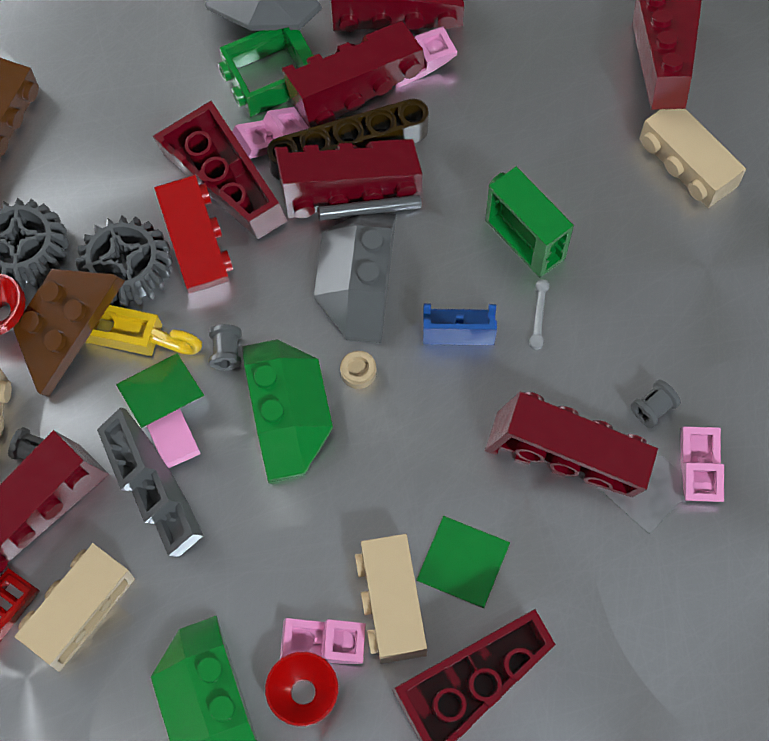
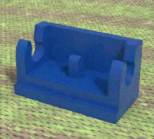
M424 303L423 344L495 345L497 320H495L496 304H489L488 310L431 309V303Z

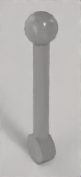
M540 279L536 283L538 300L534 335L530 337L529 341L530 347L534 350L541 349L544 344V339L541 336L545 292L550 287L549 282L545 279Z

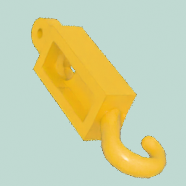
M112 305L108 306L101 319L114 321L113 328L109 332L96 330L98 322L85 343L152 356L155 345L186 355H194L202 349V341L193 334L181 330H172L170 334L162 331V323L156 314Z

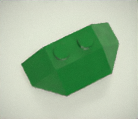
M278 339L242 346L245 372L268 483L304 476L333 430L319 359Z
M217 616L180 628L151 675L169 740L257 741Z

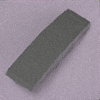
M120 407L97 429L120 489L133 493L144 523L156 525L168 556L179 557L204 535L188 501L169 468L125 408Z

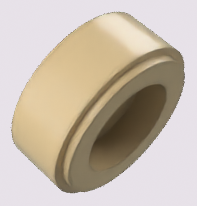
M364 351L348 353L340 364L343 382L354 389H362L371 385L377 373L374 358Z

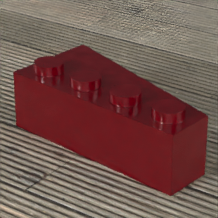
M331 0L333 31L379 30L403 21L406 27L411 30L439 28L442 26L445 29L463 27L464 0Z
M702 0L635 1L632 26L651 110L686 109L693 73Z
M403 21L365 35L360 44L355 45L347 42L337 46L335 54L322 58L320 54H316L307 58L308 64L295 69L293 64L281 69L293 107L295 106L307 126L312 128L335 121V119L348 112H354L361 108L368 100L389 92L394 85L403 81L404 78L411 79L425 68L423 48Z
M209 101L152 136L168 160L186 176L196 175L199 185L206 184L209 196L257 239L287 222L278 200L212 101Z
M413 139L371 141L367 144L366 148H358L356 145H352V143H339L335 150L319 151L318 145L304 146L303 152L288 153L287 147H275L280 184L288 218L310 217L317 213V207L410 196L417 192H422L423 174Z
M521 391L497 412L485 448L486 452L495 455L498 454L499 449L517 454L515 461L530 465V462L550 464L551 472L562 476L585 475V483L629 497H634L647 490L658 452L657 447L647 444L646 439L634 434L625 435L613 430L612 425L600 420L591 421L579 416V413L573 408L567 406L557 407L545 402L544 398L539 394L533 392L523 393Z
M55 430L0 484V573L7 567L10 560L109 475L81 445Z
M536 609L400 684L392 689L419 741H457L556 644Z

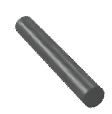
M418 194L317 207L318 219L321 221L365 214L421 208L422 202Z

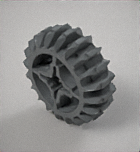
M17 198L14 206H9L8 203L3 201V209L0 210V256H3L4 259H12L13 263L0 261V274L13 278L22 290H24L26 283H31L33 287L37 288L38 279L42 277L45 279L51 269L60 270L61 266L58 261L67 260V254L64 250L69 247V241L66 237L67 230L64 224H61L58 214L54 211L51 212L44 203L38 206L34 200L30 199L24 205L23 201ZM27 226L36 227L45 232L38 233L37 230H28Z
M121 215L119 223L114 224L112 220L107 218L106 227L101 228L94 225V236L84 234L86 245L78 246L77 252L80 257L75 259L78 271L114 274L125 280L110 305L115 306L120 301L123 308H128L129 302L134 300L137 305L141 306V298L144 296L154 300V288L164 290L165 284L163 279L170 278L169 266H172L173 260L169 254V244L164 240L163 233L159 229L154 230L153 225L149 221L141 224L140 219L135 216L128 223L127 219ZM121 254L124 255L125 260L127 261L126 264L128 270L124 269L122 259L120 256Z

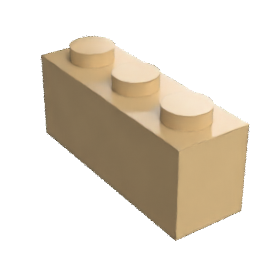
M660 109L644 121L639 138L644 148L649 153L655 154L664 163L666 170L672 176L678 177L688 188L691 196L701 201L708 209L739 186L746 168L686 109Z
M407 534L361 541L362 553L355 554L358 578L366 576L368 591L361 592L364 615L372 614L374 629L367 630L371 654L379 653L380 664L427 656V645Z
M94 543L87 550H81L74 557L70 565V571L62 580L55 581L48 588L44 596L45 601L36 611L29 612L22 619L18 626L19 632L14 636L58 672L61 671L135 580L128 569Z

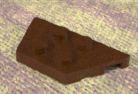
M51 269L23 312L19 322L13 327L33 383L39 394L48 397L51 395L124 284V279L114 274Z

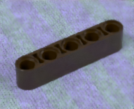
M407 99L273 139L267 147L270 172L273 177L280 180L275 147H287L288 153L303 152L304 146L318 145L321 148L319 151L335 150L339 143H352V145H356L358 148H366L367 144L371 141L413 139L414 143L420 142L428 133V107L419 99ZM378 129H384V130H386V131L379 132V131H376V130H378ZM349 138L354 139L353 141H343Z

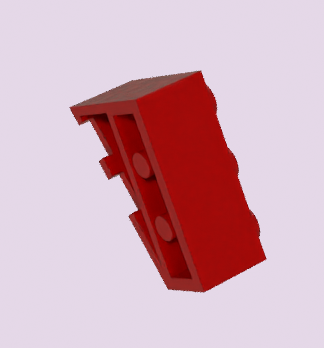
M196 175L154 187L188 294L229 282L227 272L232 271L233 267L228 251L220 252L216 240L222 237L217 217L209 218L205 206L212 203L206 184L199 185Z

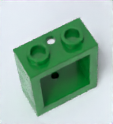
M289 27L278 30H260L220 47L222 62L218 63V67L224 81L230 80L234 87L231 88L237 105L239 107L245 106L249 116L252 117L289 101L290 96L284 78L250 92L238 68L283 49H287L297 68L307 65V58L314 55L300 30H290Z
M517 166L506 174L502 172L495 176L489 184L485 221L540 278L566 259L574 225Z

